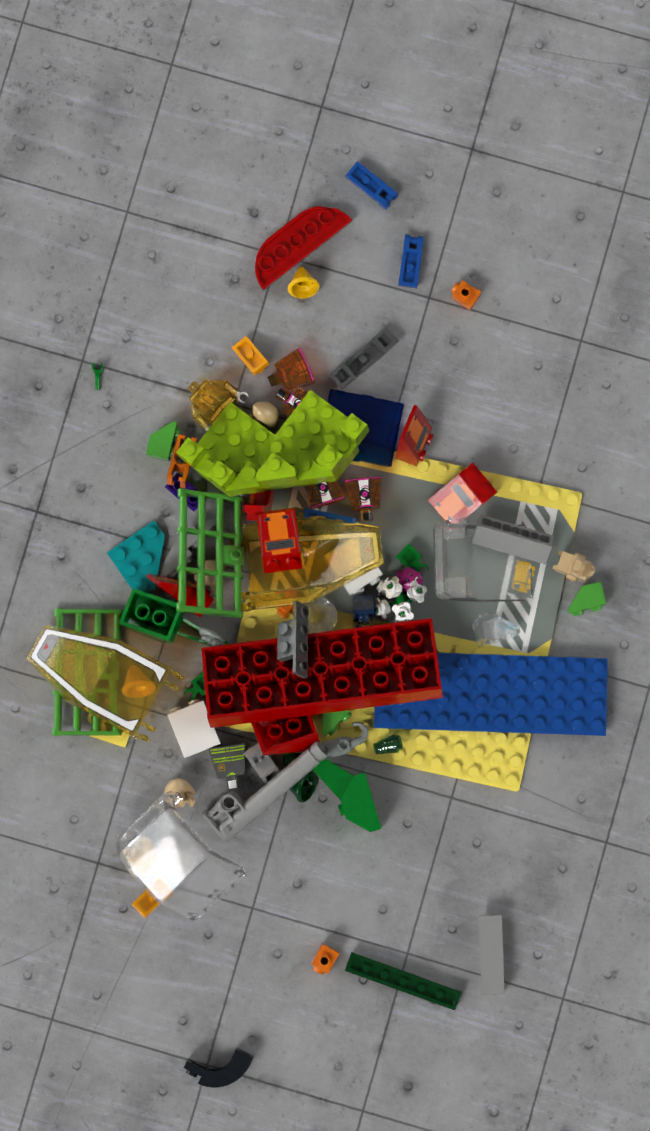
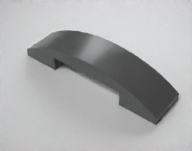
M385 327L368 344L331 372L329 376L343 389L383 357L399 340Z

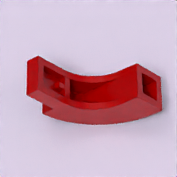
M274 490L251 494L249 504L244 505L247 520L257 521L256 513L271 511Z

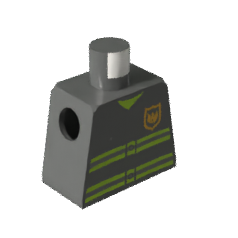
M246 743L209 748L217 778H226L227 789L239 788L237 776L245 775L246 756L244 753L246 752Z

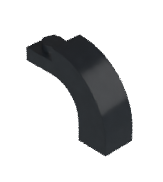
M236 1047L231 1060L222 1068L209 1069L188 1059L184 1069L187 1070V1074L193 1077L201 1076L198 1082L199 1085L212 1088L224 1087L234 1083L245 1074L254 1056Z

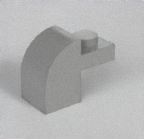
M259 743L251 746L244 753L265 784L280 772L269 755L262 754Z

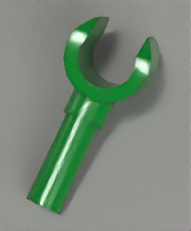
M93 363L92 370L95 374V390H100V378L104 372V367L101 363V368L95 370V363Z

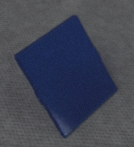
M330 389L327 402L347 417L351 413L365 422L369 428L368 434L358 445L360 451L353 461L391 467L404 404L369 395Z

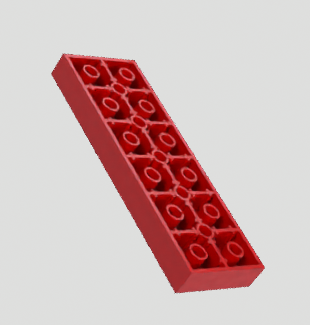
M432 618L308 634V677L304 679L293 673V659L283 662L277 659L278 638L201 648L207 719L210 728L443 698Z

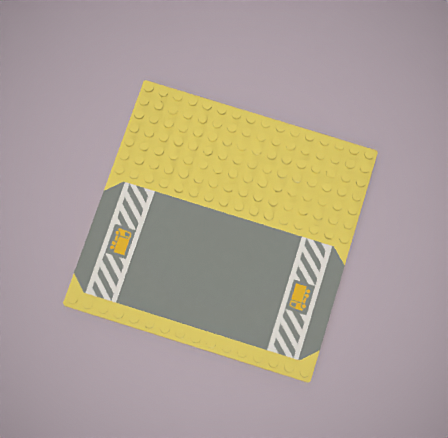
M359 444V453L339 479L333 483L327 482L329 491L333 490V493L330 492V494L337 493L339 495L336 498L344 496L345 500L313 510L358 519L357 525H354L353 532L355 533L377 532L380 563L377 566L383 574L380 577L381 580L385 581L389 577L388 581H390L392 577L396 576L398 570L403 571L405 566L395 557L408 544L423 556L419 561L426 564L429 570L421 567L419 571L423 574L421 585L427 588V592L424 594V601L422 603L418 601L411 602V612L414 613V617L411 620L408 619V621L432 618L437 653L548 656L565 575L556 572L552 568L553 565H558L561 557L558 555L559 551L570 554L582 493L480 470L497 493L455 528L451 529L428 499L467 467L424 458L423 462L419 461L416 467L396 459L397 452ZM381 477L380 481L369 482L371 483L369 485H377L378 488L376 490V486H372V488L369 486V491L373 492L370 494V500L379 501H370L377 503H371L374 507L359 510L361 502L355 503L358 498L360 499L359 487L355 483L346 485L345 480ZM317 484L316 486H296L274 490L271 511L295 508L298 536L331 534L301 527L305 508L311 509L310 505L320 504L315 502L321 500L319 490L315 491V489H318ZM312 487H313V500H314V501H310V500L312 499V498H311V497H312V496H311V495H312V494H311V493H312V492H311V491H312V490H311ZM371 512L372 520L363 521V513ZM479 515L553 535V544L546 564L472 544ZM341 522L340 529L346 530L347 523ZM351 539L300 543L303 569L264 574L261 548H258L236 643L278 638V623L293 619V615L286 619L279 616L276 604L254 607L253 592L262 598L281 597L292 587L299 594H308L338 579L325 556ZM342 583L306 601L305 605L309 611L308 634L356 628V625H359L357 622H353V595L350 596ZM368 584L364 587L365 591L359 594L373 595L374 605L376 604L375 598H379L380 601L385 599L388 603L396 601V597L391 599L383 595L378 597L377 584L373 586ZM390 607V614H387V618L383 620L374 611L373 621L367 625L359 626L389 624L393 616H396L395 612ZM493 618L497 620L502 618L501 622L506 625L508 622L516 626L513 628L515 632L512 633L493 622ZM374 707L351 710L352 715L347 721L343 722L341 720L336 725L339 729L332 736L329 734L324 736L322 734V714L311 715L320 743L339 737H360L362 729L359 726H353L352 723L362 722L366 725L369 733L368 738L364 743L357 745L347 753L349 755L511 791H518L520 789L531 733L374 728ZM251 723L224 726L255 733Z

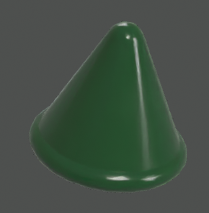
M309 772L290 788L298 802L304 803L312 796L316 787L315 774Z

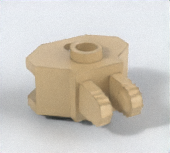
M563 551L558 552V555L561 556L558 565H553L552 569L565 575L568 580L574 582L578 580L587 583L589 577L593 576L595 572V567L591 564L592 562L585 560L586 556L579 553L572 555Z

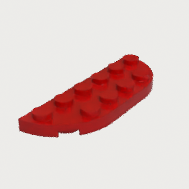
M321 206L306 209L265 240L257 253L255 274L261 289L264 291L349 225L352 219L339 209Z

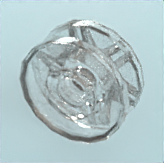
M317 596L302 603L308 607L309 611L308 634L333 631L338 621L337 610L327 598ZM314 613H321L323 619L320 622H314L312 620Z

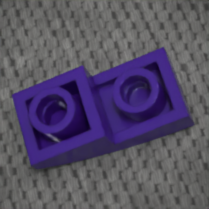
M176 473L173 477L174 485L167 484L165 488L179 499L178 489H181L178 479L182 476ZM187 481V484H186V488H182V489H188V490L199 491V490H197L193 485H191L188 481ZM187 496V507L193 512L198 508V498Z

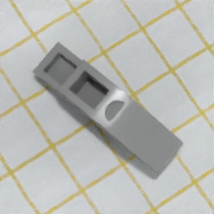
M213 518L205 523V530L216 531V522ZM187 534L186 566L192 562L191 558L193 557L189 550L197 548V535ZM179 539L171 548L165 560L161 576L173 578L178 574L176 570L179 566Z

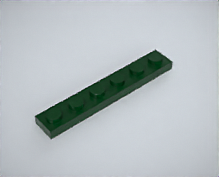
M351 952L345 971L452 1010L456 1009L461 995V991L353 952Z

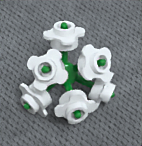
M394 576L390 581H388L389 577L385 581L381 580L377 584V596L383 595L389 599L396 597V601L388 603L385 599L380 601L379 598H375L374 611L376 615H380L385 620L387 618L386 615L390 614V607H392V611L395 612L396 616H393L392 621H389V623L413 619L414 613L411 612L410 604L413 601L422 603L427 588L424 585H419L417 581H412L407 593H402L403 586L398 582V577Z

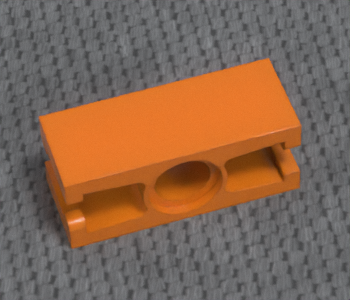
M178 434L167 474V484L174 485L173 475L177 471L184 473L183 477H179L178 481H180L181 488H186L191 466L186 462H177L181 458L176 452L185 440V435ZM192 437L191 440L197 443V438Z

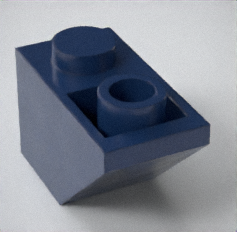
M353 595V622H357L359 625L369 624V622L373 621L374 617L373 595Z

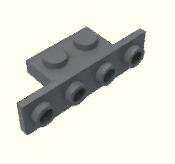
M296 600L293 601V619L278 623L277 659L281 662L293 659V673L304 679L308 677L309 611L306 605Z

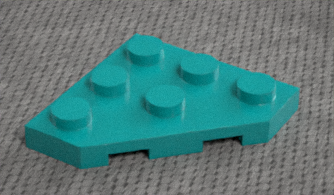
M152 521L107 552L131 589L134 588L149 594L156 589V584L146 576L147 574L158 575L165 535L156 522Z

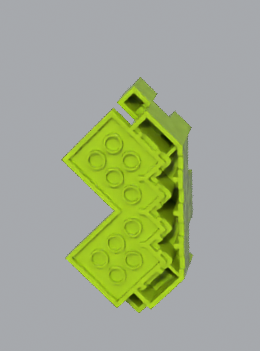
M309 390L276 434L270 432L244 411L229 402L198 443H195L188 437L176 453L184 462L194 468L199 475L227 496L233 497L241 494H253L268 490H281L296 486L337 481L359 453L358 445L368 434L369 428L365 422L351 413L349 417L345 416L320 396Z

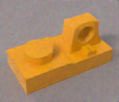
M247 336L231 347L254 376L258 373L261 374L265 367L269 365L268 361Z
M159 877L131 905L146 918L173 890Z

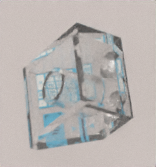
M481 614L472 625L478 647L516 638L521 632L519 627L497 614Z

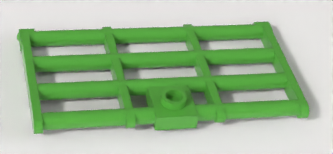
M182 488L178 489L179 527L177 532L179 533V566L177 567V572H179L176 611L243 618L241 606L242 567L245 563V547H242V503L244 498ZM187 496L198 498V529L187 528ZM205 499L216 500V531L205 530ZM224 501L234 502V534L224 532ZM187 534L197 535V568L186 567ZM205 536L216 538V570L205 569ZM223 539L234 540V546L223 545ZM223 565L234 567V573L224 572ZM186 573L197 574V607L186 605ZM205 575L216 577L215 609L205 608ZM223 578L234 579V611L223 610Z
M54 609L56 631L64 632V614H75V634L83 636V614H95L94 638L102 640V614H114L113 642L121 644V625L119 621L123 610ZM60 637L56 643V649H54L55 672L63 678V654H75L74 688L82 695H93V702L101 706V695H112V713L120 716V695H122L120 682H123L121 653L115 650L102 649V647L95 645L94 649H82L83 642L75 641V649H63V638ZM82 654H94L93 691H82ZM102 654H113V662H101ZM55 680V691H53V695H55L54 728H52V736H121V731H119L120 725L113 721L112 731H100V714L94 711L92 731H81V703L75 698L73 731H62V695L71 694L68 691H62V686ZM101 682H113L112 691H101Z

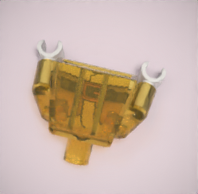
M206 379L201 385L194 381L188 387V390L193 393L189 397V400L192 402L190 407L192 417L202 430L205 429L206 432L210 428L209 424L212 425L229 402L233 403L236 399L239 404H244L245 402L240 400V395H244L246 398L249 397L246 392H239L238 388L227 380L210 381Z

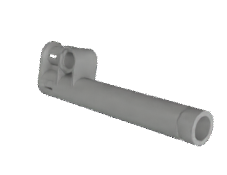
M315 741L310 748H307L245 802L236 792L230 791L215 802L213 808L202 812L204 819L222 840L228 842L319 765L321 761L329 756L328 752L319 742ZM226 797H231L234 800V806L227 804Z

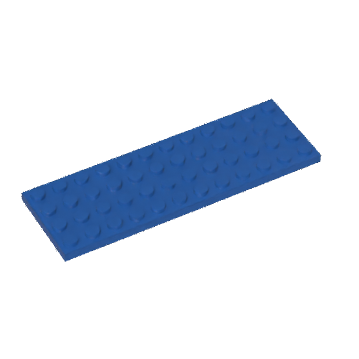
M437 653L443 698L374 707V728L606 736L608 658Z

